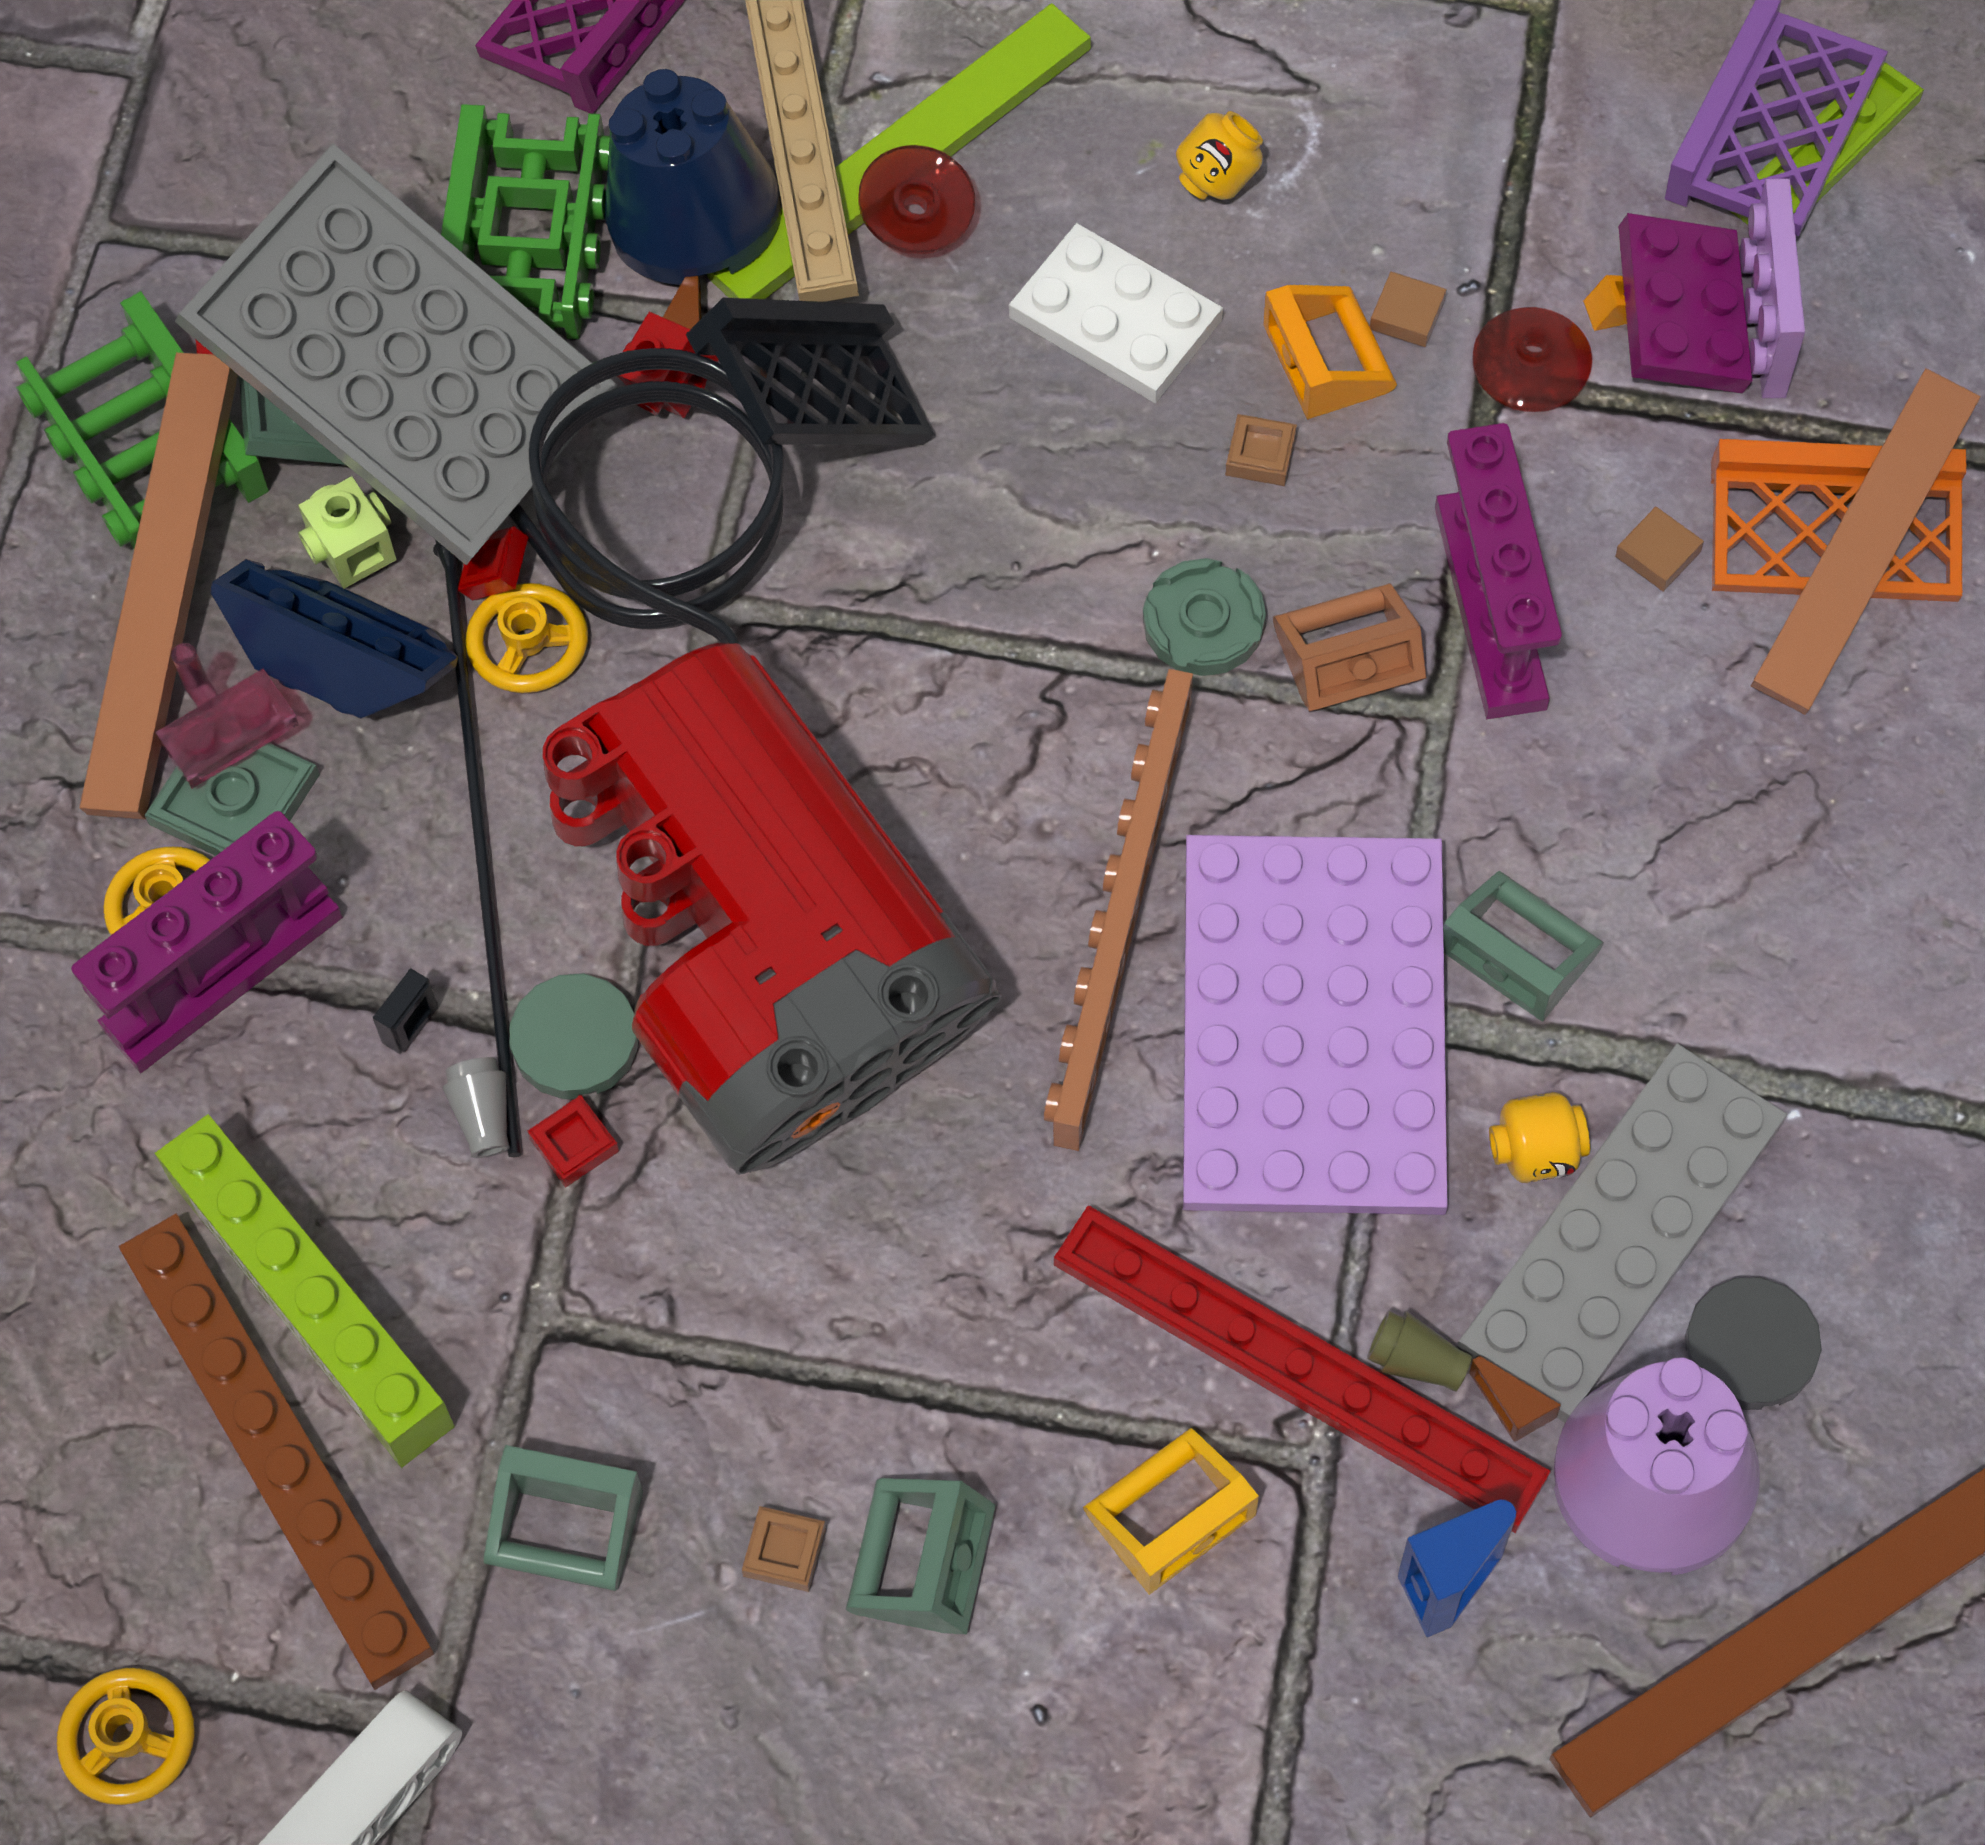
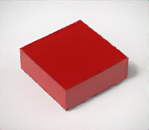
M514 526L495 531L467 565L464 564L458 591L473 601L516 589L528 536Z
M581 1095L527 1130L530 1141L565 1188L619 1152L617 1142Z

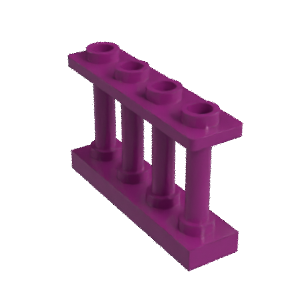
M1505 423L1453 430L1448 433L1447 446L1459 492L1436 496L1435 511L1485 717L1488 720L1545 711L1548 708L1550 698L1537 648L1558 645L1561 641L1562 632L1509 426Z

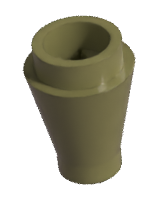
M1388 1310L1373 1338L1367 1359L1381 1365L1380 1373L1444 1386L1457 1392L1469 1369L1472 1355L1459 1350L1408 1311L1403 1316H1400Z

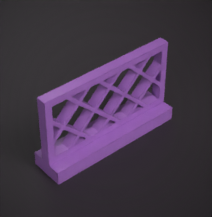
M1755 0L1671 163L1665 200L1687 207L1691 197H1695L1749 218L1751 203L1760 202L1766 179H1790V185H1792L1800 200L1795 213H1793L1795 235L1799 236L1885 64L1888 51L1780 13L1782 0ZM1784 35L1806 43L1811 54L1786 61L1778 45ZM1843 59H1850L1868 67L1863 75L1841 81L1832 63ZM1770 60H1771L1772 63H1773V65L1767 67L1768 64H1769V62H1770ZM1819 67L1828 85L1802 92L1794 74ZM1781 78L1790 97L1764 104L1756 89L1757 86ZM1854 93L1852 99H1850L1848 94ZM1835 98L1844 114L1843 117L1819 124L1810 106ZM1750 104L1752 108L1745 110L1747 105ZM1797 110L1806 129L1781 136L1772 117ZM1759 122L1768 140L1742 148L1734 133L1735 129ZM1833 136L1829 143L1827 137ZM1814 142L1822 157L1821 161L1797 168L1788 149ZM1726 147H1728L1730 152L1724 153ZM1775 153L1785 172L1759 180L1749 161ZM1737 165L1746 184L1729 189L1709 180L1713 172ZM1810 179H1811V181H1810V183H1809V185H1808V187H1807L1804 181H1807V180H1810Z

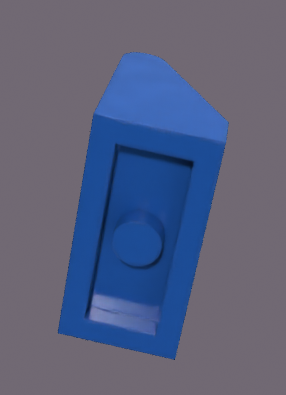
M1496 1500L1407 1538L1397 1577L1426 1638L1447 1630L1454 1625L1500 1562L1516 1518L1515 1507L1509 1501Z

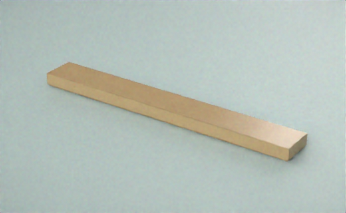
M745 0L799 301L827 302L859 296L804 1Z

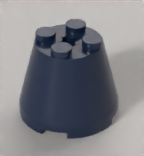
M658 69L648 74L642 85L632 90L622 99L609 119L610 141L605 220L616 253L628 267L640 275L668 284L681 285L685 277L705 275L724 268H728L729 272L733 274L755 260L768 247L778 230L782 213L779 186L775 173L726 101L724 94L716 87L698 78L678 76L669 69Z

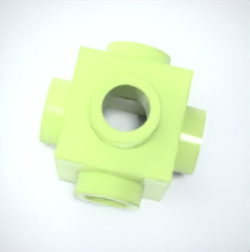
M352 476L336 485H327L320 488L310 499L298 505L306 527L298 532V535L305 550L316 565L325 560L343 589L397 560L388 529L386 528L391 524V520L384 505L375 492L365 496Z

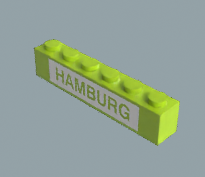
M209 1114L155 1152L172 1185L401 1468L455 1427L444 1401Z

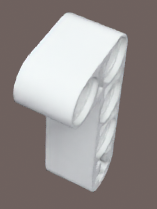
M400 1692L382 1709L258 1845H375L447 1764L460 1743L462 1730L410 1692Z

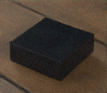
M412 968L408 970L372 1018L382 1044L399 1054L402 1051H406L438 1008L429 979Z

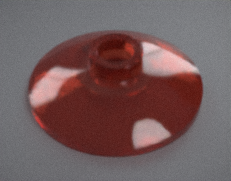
M907 145L886 151L868 166L860 182L858 206L865 225L882 243L904 253L930 254L950 247L965 234L974 215L975 192L967 172L951 156L931 147ZM908 204H917L925 212L915 214L907 211L904 207Z
M1523 307L1497 315L1482 328L1474 344L1472 364L1479 384L1494 400L1519 411L1544 412L1566 405L1581 393L1591 373L1592 352L1582 330L1567 317L1544 308ZM1535 346L1541 348L1542 351L1532 352L1526 347Z

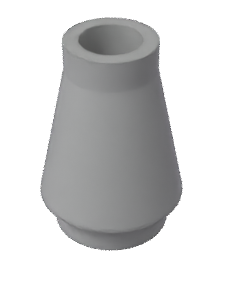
M492 1057L469 1059L448 1067L445 1071L448 1082L443 1086V1091L469 1144L471 1157L484 1158L507 1151L510 1147L507 1138L506 1073L498 1070L497 1061Z

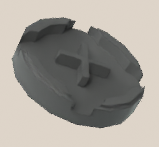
M1762 1277L1734 1278L1713 1287L1695 1306L1685 1334L1686 1352L1688 1350L1689 1360L1694 1361L1699 1367L1709 1371L1723 1381L1735 1395L1743 1410H1762L1764 1406H1774L1776 1404L1780 1406L1795 1399L1811 1381L1822 1351L1819 1325L1807 1303L1787 1286Z

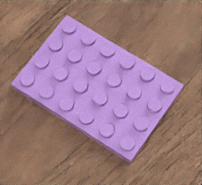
M1186 835L1183 1210L1446 1214L1447 1145L1442 839Z

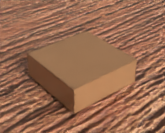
M1390 271L1371 316V330L1426 347L1445 302L1447 289Z
M1238 414L1227 458L1225 476L1285 486L1297 424Z
M1655 506L1618 545L1615 557L1664 592L1700 554L1704 541Z
M759 1506L742 1567L743 1577L809 1592L826 1530L825 1521Z

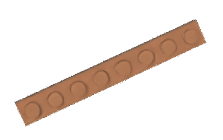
M1168 669L1163 691L1152 690L1149 698L1145 726L1152 727L1153 732L1150 744H1138L1131 773V780L1140 782L1136 799L1125 798L1121 807L1117 835L1126 837L1121 856L1110 854L1107 862L1103 891L1111 893L1107 912L1095 911L1090 929L1088 947L1097 949L1092 969L1081 967L1075 988L1074 1004L1083 1006L1078 1026L1066 1025L1061 1042L1059 1062L1068 1064L1063 1085L1051 1083L1046 1101L1044 1121L1053 1122L1054 1146L1075 1151L1080 1149L1192 703V673Z

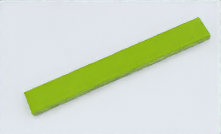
M1053 3L1049 4L836 166L835 170L847 234L849 235L1088 52L1091 49V37ZM783 207L781 208L780 225L773 240L755 260L733 274L729 272L728 268L707 274V278L728 298L766 299L795 276Z

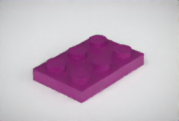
M1627 213L1619 224L1618 229L1632 377L1743 393L1753 380L1737 230Z

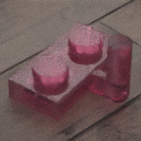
M181 643L172 650L171 657L183 686L197 708L155 733L160 744L191 789L299 725L294 711L264 669L259 670L233 687L218 694L207 678L193 645Z

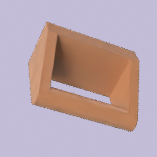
M1391 583L1273 616L1275 632L1301 699L1309 712L1426 678L1420 625ZM1382 610L1387 619V622L1305 644L1300 636L1301 633Z

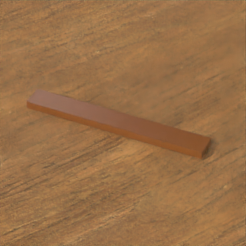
M1985 1468L1554 1752L1549 1760L1590 1818L1985 1556Z

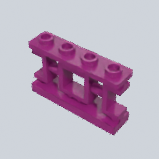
M275 811L72 965L71 970L75 978L82 984L85 993L104 1014L97 1020L102 1030L140 1074L343 918L338 905L328 896L327 887L308 867L317 860L315 848L282 812Z

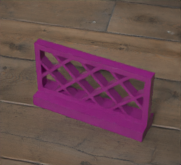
M512 0L476 43L475 47L479 57L567 92L571 96L574 107L593 114L685 0H565V3L534 11V5L538 0ZM608 8L596 25L579 29L578 16ZM567 19L570 20L571 32L540 39L538 27ZM528 30L531 31L533 42L510 49L502 46L508 36ZM576 48L560 69L545 63L544 56Z

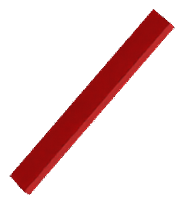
M1089 1205L1054 1256L1055 1267L1475 1510L1501 1499L1509 1501L1516 1510V1518L1511 1530L1515 1534L1549 1478L1551 1471Z

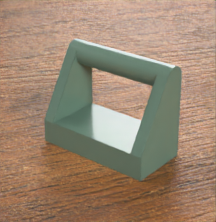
M1501 871L1496 872L1459 904L1443 925L1444 954L1542 1022L1594 960L1604 944L1603 941ZM1498 900L1573 953L1553 970L1483 922L1481 918L1492 904Z
M505 1445L497 1474L484 1552V1564L617 1591L643 1495L638 1473L632 1470ZM519 1493L614 1512L606 1561L507 1541Z
M877 1479L846 1610L858 1616L946 1634L967 1635L996 1505L963 1481ZM901 1502L932 1509L912 1597L877 1596L898 1503Z

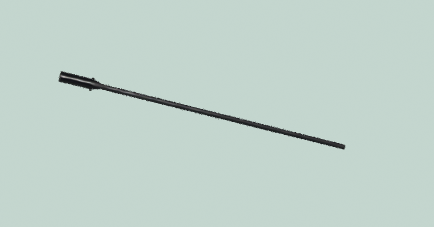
M435 540L436 544L433 547V552L439 557L445 570L453 652L458 656L455 671L499 1071L506 1073L507 1138L510 1147L508 1149V1156L514 1158L521 1156L460 593L458 591L457 565L459 559Z

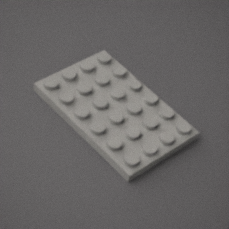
M332 144L182 309L175 320L180 327L465 565L469 563L533 486L529 467V441L533 425L543 405L561 384L581 369L592 364L335 144ZM608 379L591 387L575 398L553 422L545 441L559 422L570 412L591 398L615 389L617 384ZM575 433V434L565 443V445H564V446L561 448V450L558 452V454H557V456L555 457V459L559 456V454L564 450V448L569 444V442L574 438V436H575L577 433Z

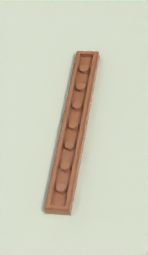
M176 352L79 807L87 815L146 819L145 813L148 810L238 377L237 373L214 354Z

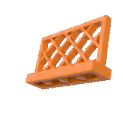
M1719 439L1711 460V484H1713L1712 591L1801 595L1810 577H1799L1783 560L1804 542L1822 557L1827 545L1815 532L1835 514L1842 520L1848 509L1846 505L1855 497L1882 446ZM1966 449L1951 450L1926 496L1946 498V519L1931 532L1916 517L1914 518L1909 529L1921 542L1901 559L1894 554L1888 565L1890 569L1882 576L1871 598L1959 602L1961 599L1962 479L1966 474ZM1728 488L1752 489L1767 506L1746 524L1728 506ZM1771 490L1784 491L1778 496H1776ZM1797 491L1814 492L1829 507L1809 526L1785 504ZM1833 493L1845 494L1840 499H1838ZM1773 512L1798 534L1777 554L1753 531ZM1728 524L1736 531L1729 539ZM1945 531L1946 546L1938 539ZM1743 539L1767 562L1754 575L1727 574V553ZM1928 547L1946 565V583L1923 582L1907 565ZM1774 569L1780 576H1770L1768 574ZM1898 575L1903 581L1890 580Z

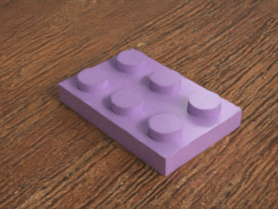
M1766 179L1760 202L1751 203L1748 219L1750 238H1742L1740 264L1741 273L1750 274L1751 288L1746 289L1744 303L1747 324H1755L1756 338L1751 339L1749 347L1752 375H1760L1762 398H1786L1804 338L1805 326L1790 179Z

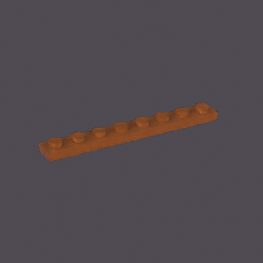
M177 1213L119 1245L118 1247L374 1690L434 1655L428 1641Z

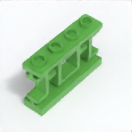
M462 104L441 235L472 262L474 261L476 242H478L482 265L507 266L506 276L489 275L525 307L539 308V319L555 331V327L565 328L567 339H579L582 318L591 319L593 314L594 288L593 284L587 283L589 269H598L600 264L601 239L599 233H594L596 220H605L606 184H601L603 171L608 170L610 136L604 135L601 114L589 113L587 125L580 124L579 117H567L564 141L513 138L514 134L509 114L498 113L497 120H490L487 118L485 105ZM491 145H493L497 167L522 169L521 178L488 176L485 198H483ZM583 150L576 203H573L570 180L544 179L545 170L578 172L580 151ZM502 207L553 209L549 239L498 236ZM569 247L562 302H559L556 280L530 278L531 267L564 269L566 249Z

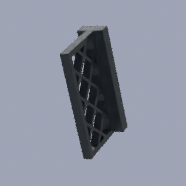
M723 297L685 334L696 355L717 356L763 445H924L935 435L882 338L895 324L884 304ZM742 356L747 357L761 368L760 374L746 364ZM861 356H868L876 372L862 363L859 358ZM779 357H786L802 369L801 374ZM819 358H826L842 370L841 375ZM772 378L795 394L794 399L771 383ZM813 379L834 393V399L815 386ZM853 380L875 395L874 399H871L854 386ZM806 404H809L828 419V423L825 424L808 411ZM847 404L868 419V423L865 424L846 409ZM768 405L788 419L787 423H777ZM886 405H888L890 408L896 411L900 415L903 422H901L894 415L886 410Z

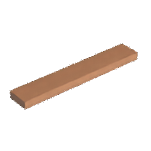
M1925 368L1750 685L1751 687L1804 715L1808 713L1981 396Z

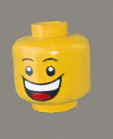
M1228 111L1225 115L1220 113L1206 114L1180 143L1176 151L1178 164L1183 171L1179 175L1180 182L1191 194L1202 200H1205L1208 195L1220 200L1232 199L1262 165L1263 155L1260 145L1263 143L1261 135L1251 123L1233 111Z
M1558 1092L1507 1101L1500 1112V1125L1489 1127V1141L1495 1164L1507 1163L1512 1176L1521 1183L1570 1176L1578 1169L1581 1157L1588 1156L1590 1152L1589 1132L1581 1106H1571L1568 1099Z

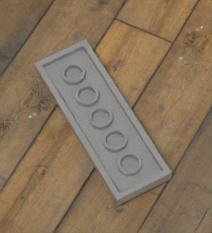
M1677 1043L1463 1334L1457 1348L1472 1355V1360L1478 1356L1485 1358L1561 1404L1557 1418L1566 1423L1576 1406L1594 1390L1782 1127L1787 1114Z

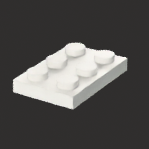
M1078 223L1073 226L1009 304L1010 319L1155 404L1221 323L1223 316L1222 306Z

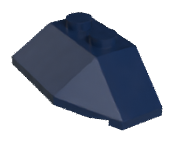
M245 559L212 582L210 593L254 669L277 679L287 688L303 691L330 704L341 713L354 715L360 719L425 692L456 667L458 656L453 651L447 649L443 640L431 628L326 580L288 570H264L265 566L262 563Z

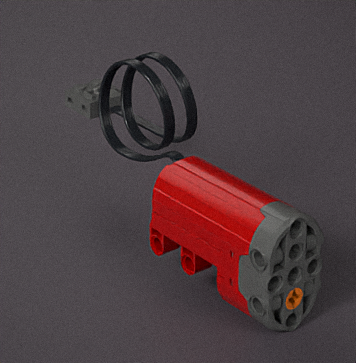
M668 348L637 349L603 358L572 375L553 392L536 418L529 441V467L533 484L536 515L545 538L519 503L509 515L520 531L528 536V542L565 592L578 605L594 616L612 624L637 629L666 628L686 623L721 642L703 646L682 655L640 682L634 683L615 696L596 703L556 728L546 738L543 745V764L546 781L552 790L550 794L552 824L557 836L565 843L575 847L589 846L623 825H626L630 831L621 839L616 850L618 879L623 889L621 895L623 925L627 934L637 943L645 946H658L697 924L707 938L669 966L640 995L635 1007L632 1031L728 1167L734 1169L738 1175L773 1166L804 1148L813 1145L818 1139L839 1125H844L848 1121L869 1111L887 1095L895 1091L896 1087L911 1077L920 1074L926 1067L959 1043L1000 1002L1002 996L996 989L994 978L755 656L749 655L741 647L738 637L732 628L723 620L710 614V612L731 600L751 582L761 570L775 546L782 523L784 505V456L782 445H763L749 417L727 399L701 387L669 381L634 383L599 394L570 412L559 422L545 441L553 422L575 398L605 380L630 372L663 369L694 374L719 385L739 400L720 363L683 350ZM648 402H673L703 409L734 427L758 454L770 481L766 499L747 530L730 547L715 558L699 567L675 576L639 580L602 555L567 519L546 485L550 467L558 452L575 433L593 420L614 410ZM759 542L746 562L733 575L714 589L687 602L674 597L698 589L718 579L745 558ZM567 568L580 580L603 593L620 598L638 600L653 609L627 608L607 602L584 588ZM570 755H580L588 759L569 772L562 771L557 767L563 758ZM577 800H585L596 807L590 815L583 818H573L563 812L566 806ZM649 857L653 864L636 874L630 869L637 859ZM659 900L668 907L661 916L649 919L639 916L634 911L640 902H656Z

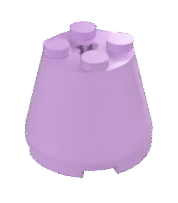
M1673 1358L1667 1362L1644 1366L1605 1383L1592 1391L1576 1406L1567 1419L1560 1434L1554 1458V1491L1558 1506L1567 1525L1591 1552L1618 1568L1621 1564L1647 1572H1671L1672 1576L1702 1568L1722 1556L1737 1541L1752 1515L1758 1498L1760 1485L1759 1461L1739 1402L1732 1391L1717 1376L1686 1358Z

